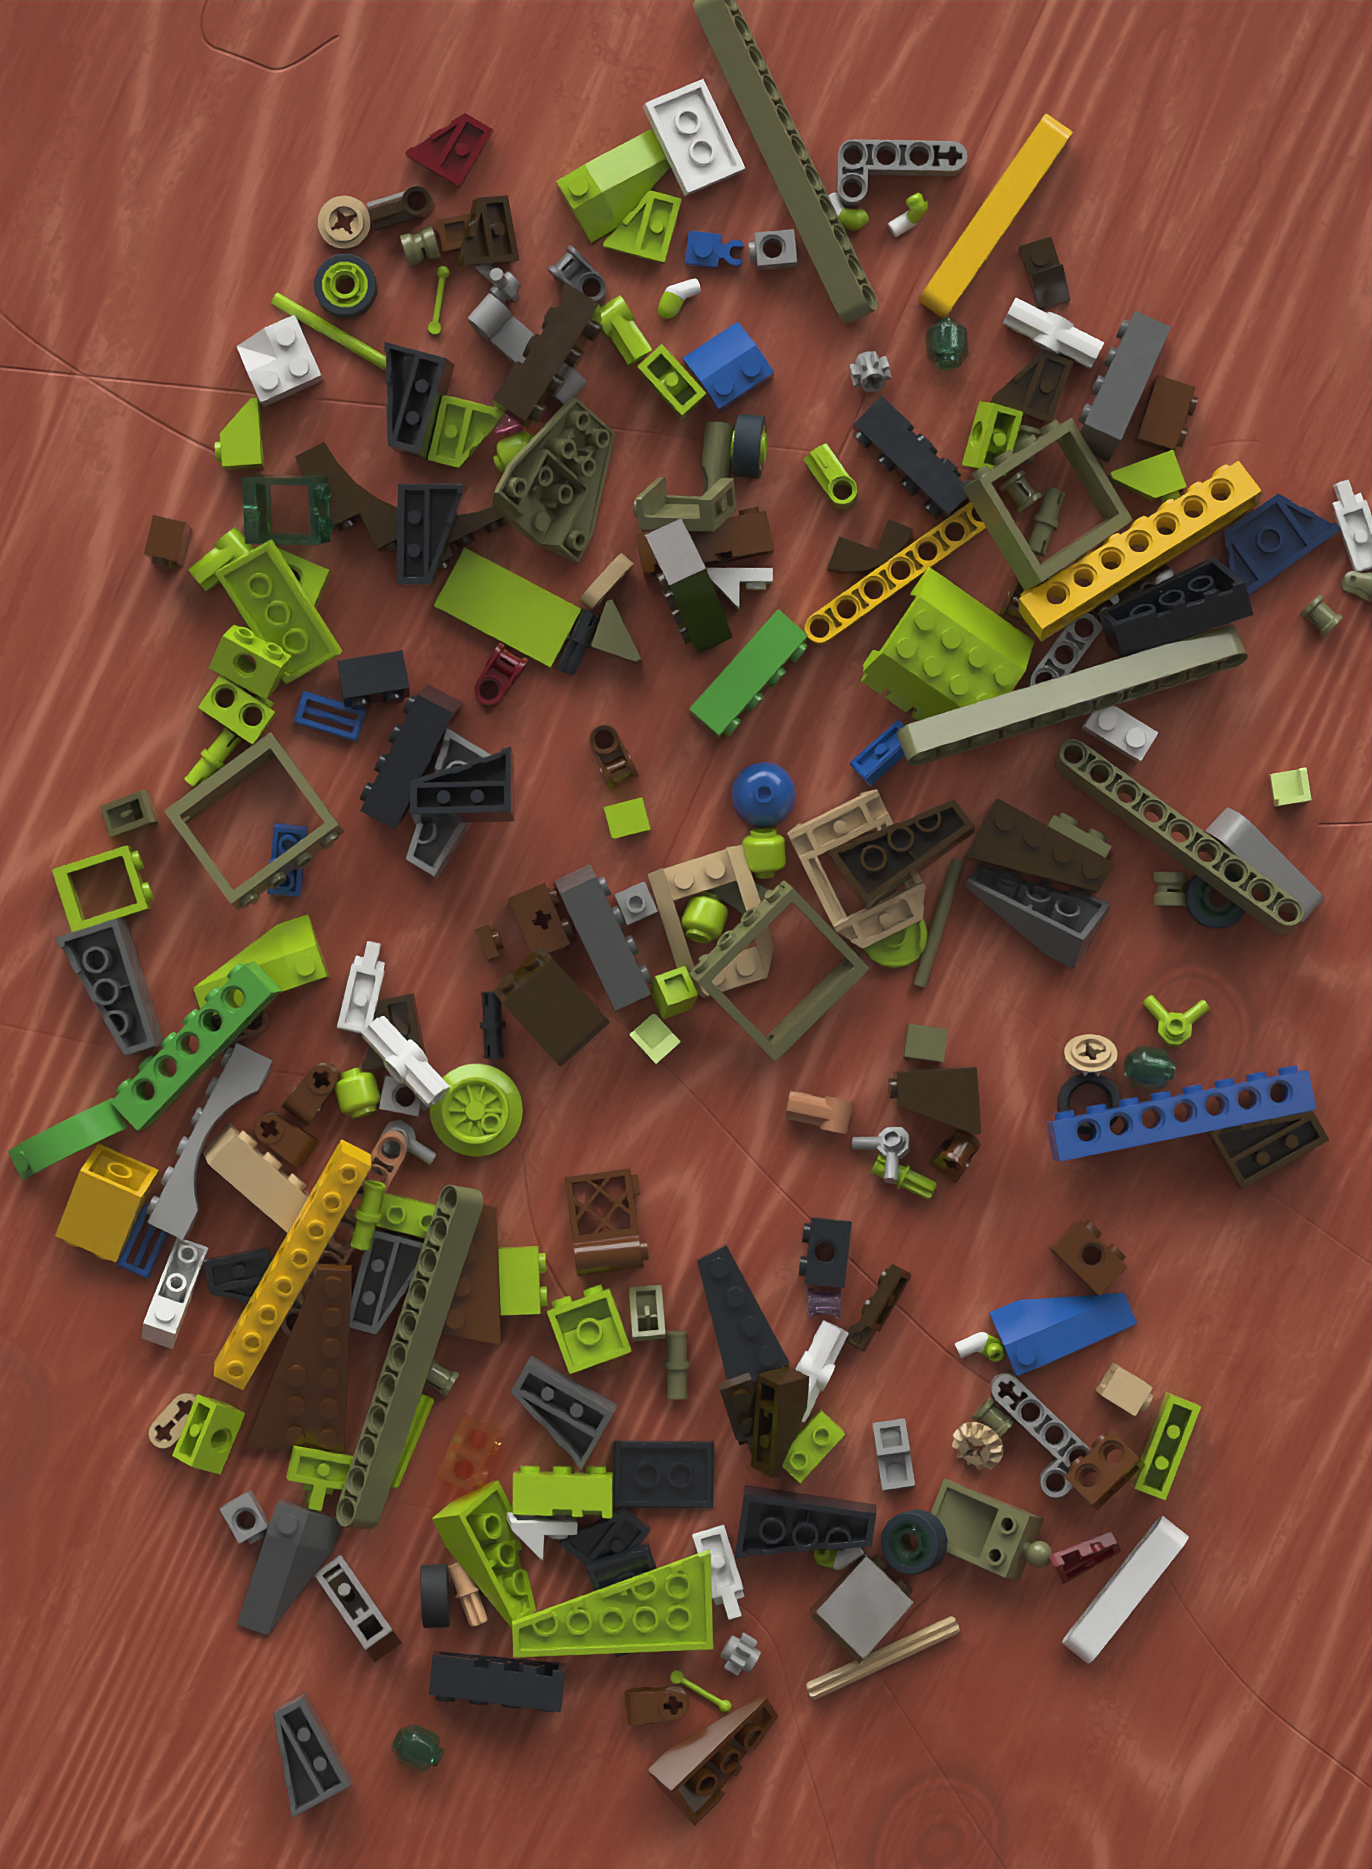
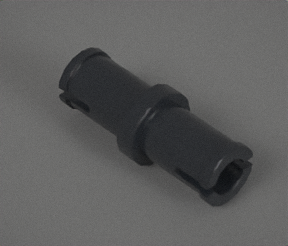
M493 991L481 992L483 1021L479 1022L480 1029H483V1058H504L503 1028H506V1021H502V1002Z

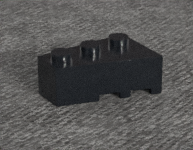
M384 342L387 370L385 381L388 404H386L388 446L396 452L428 460L442 395L447 394L455 365L447 358Z
M511 746L482 759L479 757L470 760V763L459 767L447 768L410 781V815L414 824L514 821V755Z

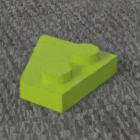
M649 190L635 209L623 219L619 227L610 237H607L603 248L665 264L682 199Z
M442 395L428 460L457 468L462 467L505 414L495 407Z

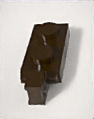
M894 1264L882 1272L878 1279L879 1287L873 1298H868L861 1310L862 1317L859 1322L850 1326L849 1334L845 1340L846 1343L865 1352L876 1331L880 1332L910 1280L911 1273Z
M748 1372L717 1384L735 1439L738 1440L739 1446L747 1443L752 1455L756 1391Z

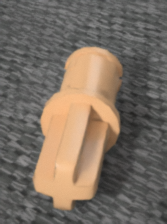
M459 1562L449 1565L448 1569L457 1591L455 1597L460 1598L469 1625L474 1627L485 1623L488 1618L478 1593L480 1588L476 1586Z

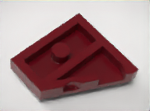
M463 113L452 120L446 127L440 128L429 135L430 137L420 144L409 148L405 156L461 188L494 131L470 115Z
M1109 1532L1097 1534L1088 1541L1054 1553L1049 1558L1064 1584L1120 1553L1121 1550L1113 1534Z

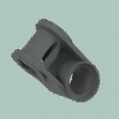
M569 245L566 248L567 253L554 266L549 265L546 269L562 286L567 282L582 293L587 284L592 282L601 286L600 293L590 298L599 303V305L603 304L608 294L605 280L573 246Z

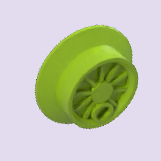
M485 1064L463 1065L445 1075L442 1079L450 1086L449 1091L437 1104L430 1106L431 1122L440 1140L457 1153L475 1157L493 1154L510 1143L520 1127L523 1116L522 1099L510 1077L501 1070Z

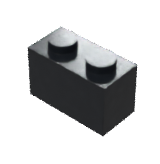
M403 650L337 661L344 708L351 707L353 710H362L369 708L371 703L384 701L385 704L392 705L404 701V698L410 697Z

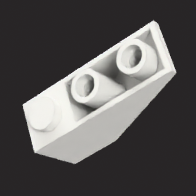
M178 1237L176 1238L143 1322L142 1339L173 1349L208 1247L188 1240H182Z

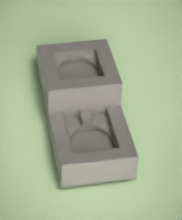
M905 1418L872 1423L882 1492L914 1488L915 1480Z

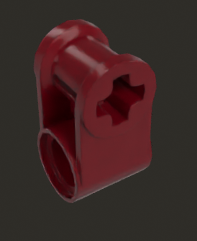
M500 642L475 684L474 691L477 702L486 708L498 706L511 686L515 684L529 660L525 657L521 659L512 654ZM487 683H492L499 689L498 696L492 700H486L480 695L481 687Z

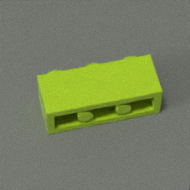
M1168 1392L1165 1393L1141 1457L1145 1465L1134 1475L1131 1483L1134 1489L1166 1501L1201 1406Z

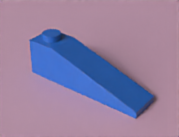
M1125 1293L1101 1294L1100 1296L1096 1294L1020 1299L989 1312L1016 1376L1046 1365L1137 1324Z

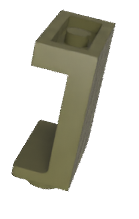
M658 477L634 501L633 511L634 516L638 518L639 529L657 530L681 518L687 531L714 532L737 510L734 478H721L703 496H676L667 494L666 478Z

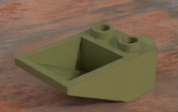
M944 1478L931 1514L936 1516L945 1527L948 1538V1553L1002 1577L1020 1580L1027 1561L1037 1568L1045 1567L1051 1562L1049 1558L1053 1554L1051 1547L1043 1541H1035L1044 1518ZM924 1529L920 1540L931 1545L929 1535Z

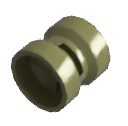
M431 226L422 228L420 233L415 235L411 233L400 235L410 267L419 265L421 260L427 258L430 260L441 258Z
M1154 872V883L1157 885V893L1154 895V906H1187V896L1183 893V886L1187 883V872ZM1167 889H1173V892H1167Z

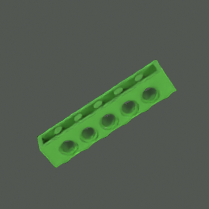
M256 962L244 965L239 963L227 974L228 982L222 988L217 986L209 992L204 999L207 1003L199 1011L195 1009L184 1018L182 1023L185 1026L177 1034L173 1032L161 1042L160 1046L163 1049L155 1057L153 1055L147 1057L138 1066L139 1074L133 1080L131 1078L126 1079L116 1089L118 1095L111 1103L137 1131L149 1128L282 991ZM237 989L244 996V1002L241 1007L234 1001V993ZM214 1012L220 1016L222 1021L219 1030L211 1022ZM191 1036L196 1037L199 1042L197 1052L192 1051L189 1046ZM169 1059L176 1063L177 1071L175 1075L170 1074L167 1069ZM147 1082H150L154 1087L155 1093L153 1098L148 1097L145 1092Z

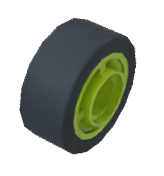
M337 254L326 259L318 268L314 278V292L321 307L330 315L340 319H354L365 314L374 304L377 296V280L371 266L362 258L352 254ZM343 279H351L355 282V287L349 294H341L337 291V285Z
M738 415L731 444L734 477L755 479L761 477L768 444L765 416Z

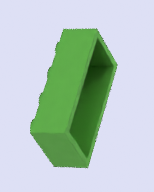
M778 609L690 707L689 713L718 739L723 734L729 738L741 724V720L738 717L746 709L751 713L762 701L764 696L760 692L767 684L773 688L785 675L786 670L783 669V666L789 660L795 663L804 654L808 647L805 644L808 635Z

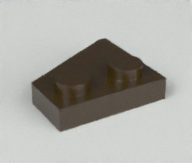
M508 195L479 197L473 200L457 262L458 268L508 264L519 261Z
M1042 350L1001 390L993 395L991 403L1022 411L1025 416L1047 424L1051 423L1074 361Z
M414 993L379 1000L375 1014L376 1018L384 1016L407 1041L412 1040L426 1055ZM370 1045L366 1058L362 1063L363 1071L385 1067L384 1060Z

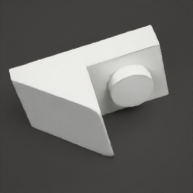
M706 568L712 584L737 610H739L740 584H746V590H766V584L773 583V568Z
M507 1512V1520L511 1530L541 1560H543L544 1535H548L552 1539H565L568 1535H577V1520L572 1515H513V1512Z

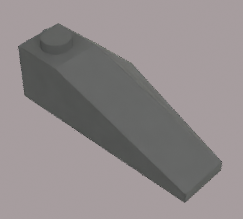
M979 864L967 879L965 887L1044 954L1075 968L1088 951L1111 904L1081 889L1070 887L1069 891L1050 887V881L1040 879L1038 884L1022 880L1018 873Z
M280 1498L266 1533L237 1625L266 1635L271 1632L314 1576V1573L318 1571L333 1551L341 1527L336 1517Z

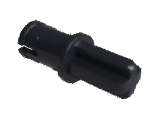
M585 609L581 610L571 636L567 635L566 637L569 641L557 665L561 672L568 675L576 673L586 649L591 648L589 642L600 621V616L593 615L594 613Z

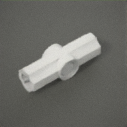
M1015 298L1002 323L1014 331L1031 338L1032 342L1043 350L1056 355L1062 354L1091 369L1104 344L1099 339L1074 328V324L1062 316L1052 312L1045 313L1018 298Z
M384 1016L376 1018L362 1032V1038L384 1060L383 1063L392 1077L399 1083H405L423 1104L429 1108L443 1099L450 1086L428 1064V1059L421 1048L412 1040L407 1041Z
M825 1320L819 1326L809 1350L804 1352L796 1367L797 1371L809 1376L808 1404L802 1422H805L809 1417L820 1391L823 1392L834 1371V1362L849 1334L842 1328Z

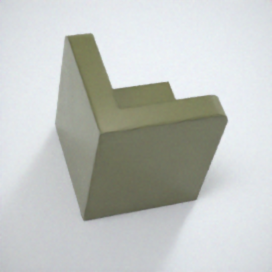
M907 1024L903 1056L944 1062L948 1030Z

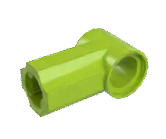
M620 295L600 307L602 318L600 323L603 325L602 332L607 338L610 337L628 367L652 352L649 343L634 323L635 318Z
M827 443L817 447L803 458L804 463L835 508L848 509L855 504L857 500V485L849 477ZM839 485H846L852 490V494L848 499L840 500L834 496V489Z
M237 527L221 537L215 543L213 550L188 569L206 592L220 582L215 575L218 569L254 549Z

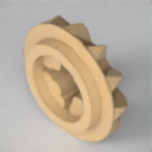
M338 196L330 199L321 208L318 215V229L323 239L331 246L342 249L359 246L368 236L371 225L370 216L365 205L358 199L351 196ZM337 211L341 215L343 214L345 218L357 215L350 223L352 234H349L344 228H336V225L339 223Z
M1085 1034L1077 1036L1067 1043L1064 1050L1065 1064L1071 1065L1072 1072L1081 1070L1084 1076L1088 1073H1094L1099 1077L1102 1071L1110 1072L1113 1064H1117V1049L1109 1039L1100 1035ZM1086 1051H1088V1053L1096 1059L1090 1060L1088 1056H1085Z
M967 1422L959 1426L953 1434L954 1441L952 1447L957 1449V1458H964L967 1461V1466L973 1464L979 1471L985 1467L991 1470L1002 1459L1004 1451L1002 1441L988 1426L977 1422ZM972 1444L974 1446L985 1445L981 1451L979 1449L974 1450L971 1448Z

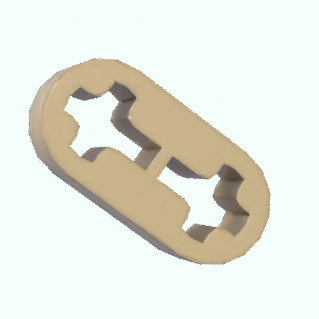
M620 553L584 592L580 600L593 610L626 575L634 563L623 553Z
M187 1392L180 1394L150 1426L148 1433L153 1445L158 1448H167L177 1442L189 1415L188 1413L185 1414L180 1420L175 1417L181 1410V1406L178 1403L180 1400L185 1403L191 1400L194 1403L196 1395ZM170 1421H173L176 1425L169 1432L172 1439L164 1438L160 1441L157 1438L159 1431L156 1427L158 1425L165 1427Z

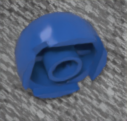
M765 761L752 763L742 769L734 779L730 793L732 807L739 818L751 826L761 828L776 826L784 821L794 809L797 796L795 783L789 773L779 765Z

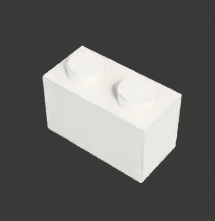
M1114 705L1091 712L1081 728L1137 763L1143 759L1158 734L1157 731Z

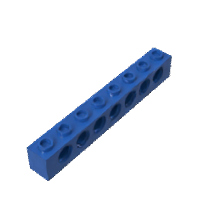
M1297 1065L1278 1068L1279 1075L1266 1077L1265 1071L1246 1075L1247 1081L1234 1083V1078L1214 1081V1088L1203 1090L1202 1084L1183 1087V1094L1171 1096L1170 1091L1150 1094V1101L1139 1103L1138 1097L1119 1100V1107L1107 1109L1106 1104L1086 1107L1087 1113L1075 1116L1074 1110L1055 1113V1120L1046 1121L1053 1161H1065L1316 1110L1309 1070L1298 1071ZM1274 1084H1278L1282 1089V1097L1277 1102H1274L1269 1094ZM1243 1090L1247 1091L1251 1098L1250 1104L1244 1109L1238 1104V1095ZM1212 1096L1219 1103L1218 1111L1214 1115H1210L1206 1110V1102ZM1182 1103L1187 1109V1115L1184 1120L1179 1122L1174 1117V1108L1177 1104ZM1148 1109L1155 1115V1122L1150 1128H1146L1142 1123V1115ZM1119 1116L1123 1121V1129L1119 1134L1115 1135L1111 1132L1109 1125L1113 1117ZM1084 1122L1091 1128V1135L1086 1141H1082L1077 1134L1078 1127Z

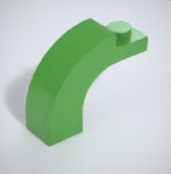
M113 1098L87 1109L8 1150L21 1179L25 1180L55 1163L128 1128L121 1113L111 1103Z

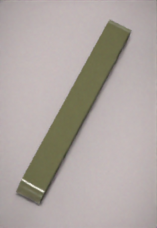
M1070 739L1061 745L1055 759L1056 770L1061 776L1274 933L1286 936L1296 930L1303 917V908L1298 900L1085 743L1077 739ZM1064 755H1076L1079 759V762H1067V760L1064 758ZM1099 773L1103 775L1106 782L1097 783L1093 781L1090 775ZM1126 793L1130 795L1133 801L1124 803L1120 801L1117 794ZM1144 813L1156 814L1159 822H1149L1144 817ZM1179 832L1183 834L1186 841H1175L1171 837V833ZM1206 852L1210 854L1213 861L1204 862L1198 857L1197 853ZM1228 871L1234 872L1238 875L1240 881L1231 882L1225 877L1224 873ZM1259 891L1263 893L1266 901H1256L1252 897L1251 892ZM1286 911L1290 913L1293 921H1283L1279 917L1278 912Z

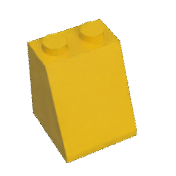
M98 1144L79 1172L55 1236L63 1239L70 1246L81 1247L94 1253L100 1259L111 1260L116 1263L125 1249L159 1170Z

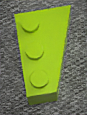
M535 1465L520 1466V1471L513 1472V1515L554 1516V1514L572 1515V1517L602 1515V1518H612L613 1472H606V1466H586V1472H573V1466L564 1465L553 1466V1471H540V1466Z

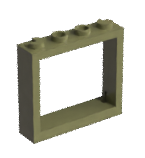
M1072 418L1061 424L1055 419L1042 427L1040 431L1043 435L1036 439L1033 434L1017 444L1020 450L1013 454L1010 449L994 459L996 466L990 469L988 465H985L972 474L974 480L962 487L1024 590L1043 582L1133 521ZM1056 440L1104 521L1040 564L991 483Z
M271 732L164 811L227 900L238 911L251 903L253 905L257 903L260 899V894L268 888L275 889L287 879V874L295 868L302 869L313 860L314 854L322 848L326 850L334 846L333 842L339 839V836L345 832L284 747ZM277 757L324 821V824L234 890L186 823Z
M783 880L773 891L769 889L766 892L765 899L757 907L747 910L741 917V922L732 931L725 932L718 939L717 946L709 954H704L698 958L700 962L689 974L776 1062L870 968L798 892ZM792 902L837 948L845 959L769 1034L764 1036L711 981Z

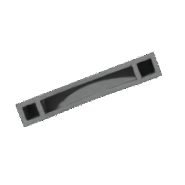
M238 1043L234 1049L231 1047L227 1048L220 1063L225 1068L219 1079L216 1077L212 1078L205 1093L210 1098L205 1108L200 1106L197 1108L190 1123L195 1128L190 1138L185 1136L182 1138L175 1153L180 1158L175 1168L171 1166L167 1168L160 1183L165 1188L160 1198L156 1196L152 1198L145 1214L150 1216L147 1223L182 1240H186L200 1212L196 1175L199 1157L205 1141L216 1123L229 1109L243 1099L260 1092L274 1061Z

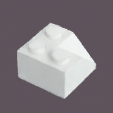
M295 315L263 328L237 346L247 373L264 407L324 381Z

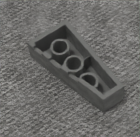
M1137 311L1133 313L1130 321L1123 319L1116 334V337L1121 339L1117 349L1110 348L1103 363L1104 366L1108 367L1104 377L1098 375L1091 390V394L1095 395L1092 405L1085 404L1078 419V422L1083 424L1080 433L1094 456L1107 462L1112 458L1124 435L1171 329L1170 326Z
M591 864L555 880L559 893L615 1011L651 995L648 984L653 982L645 964L639 967L634 958V955L638 954L639 951L632 936L624 937L620 926L626 923L618 906L611 908L606 897L612 893L604 876L597 879Z
M116 918L56 937L55 940L60 948L64 950L70 960L71 967L79 975L88 990L87 993L92 1002L96 1004L103 1015L104 1022L123 1054L132 1055L160 1046L164 1039L127 919Z

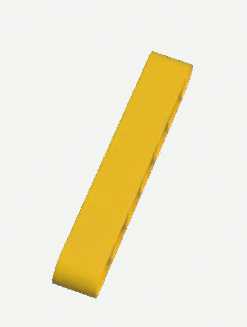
M1048 114L1043 116L917 300L943 319L948 316L1066 145L1073 131Z
M970 502L811 615L804 627V632L808 635L807 640L815 645H823L923 575L928 567H934L987 528L983 522H978L973 518L972 509L974 506ZM958 525L963 531L962 539L950 541L945 535V528L947 526ZM920 545H932L936 550V557L930 561L921 559L918 554ZM896 563H903L909 569V576L904 580L895 579L891 574V567ZM870 582L878 583L882 588L881 597L877 599L868 598L864 593V586ZM843 601L851 602L856 610L855 615L848 619L842 618L837 612L839 603ZM821 620L828 625L829 632L825 637L817 638L811 634L810 625L814 621Z

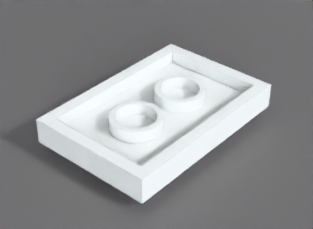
M704 79L643 105L645 114L684 196L745 170L741 157Z

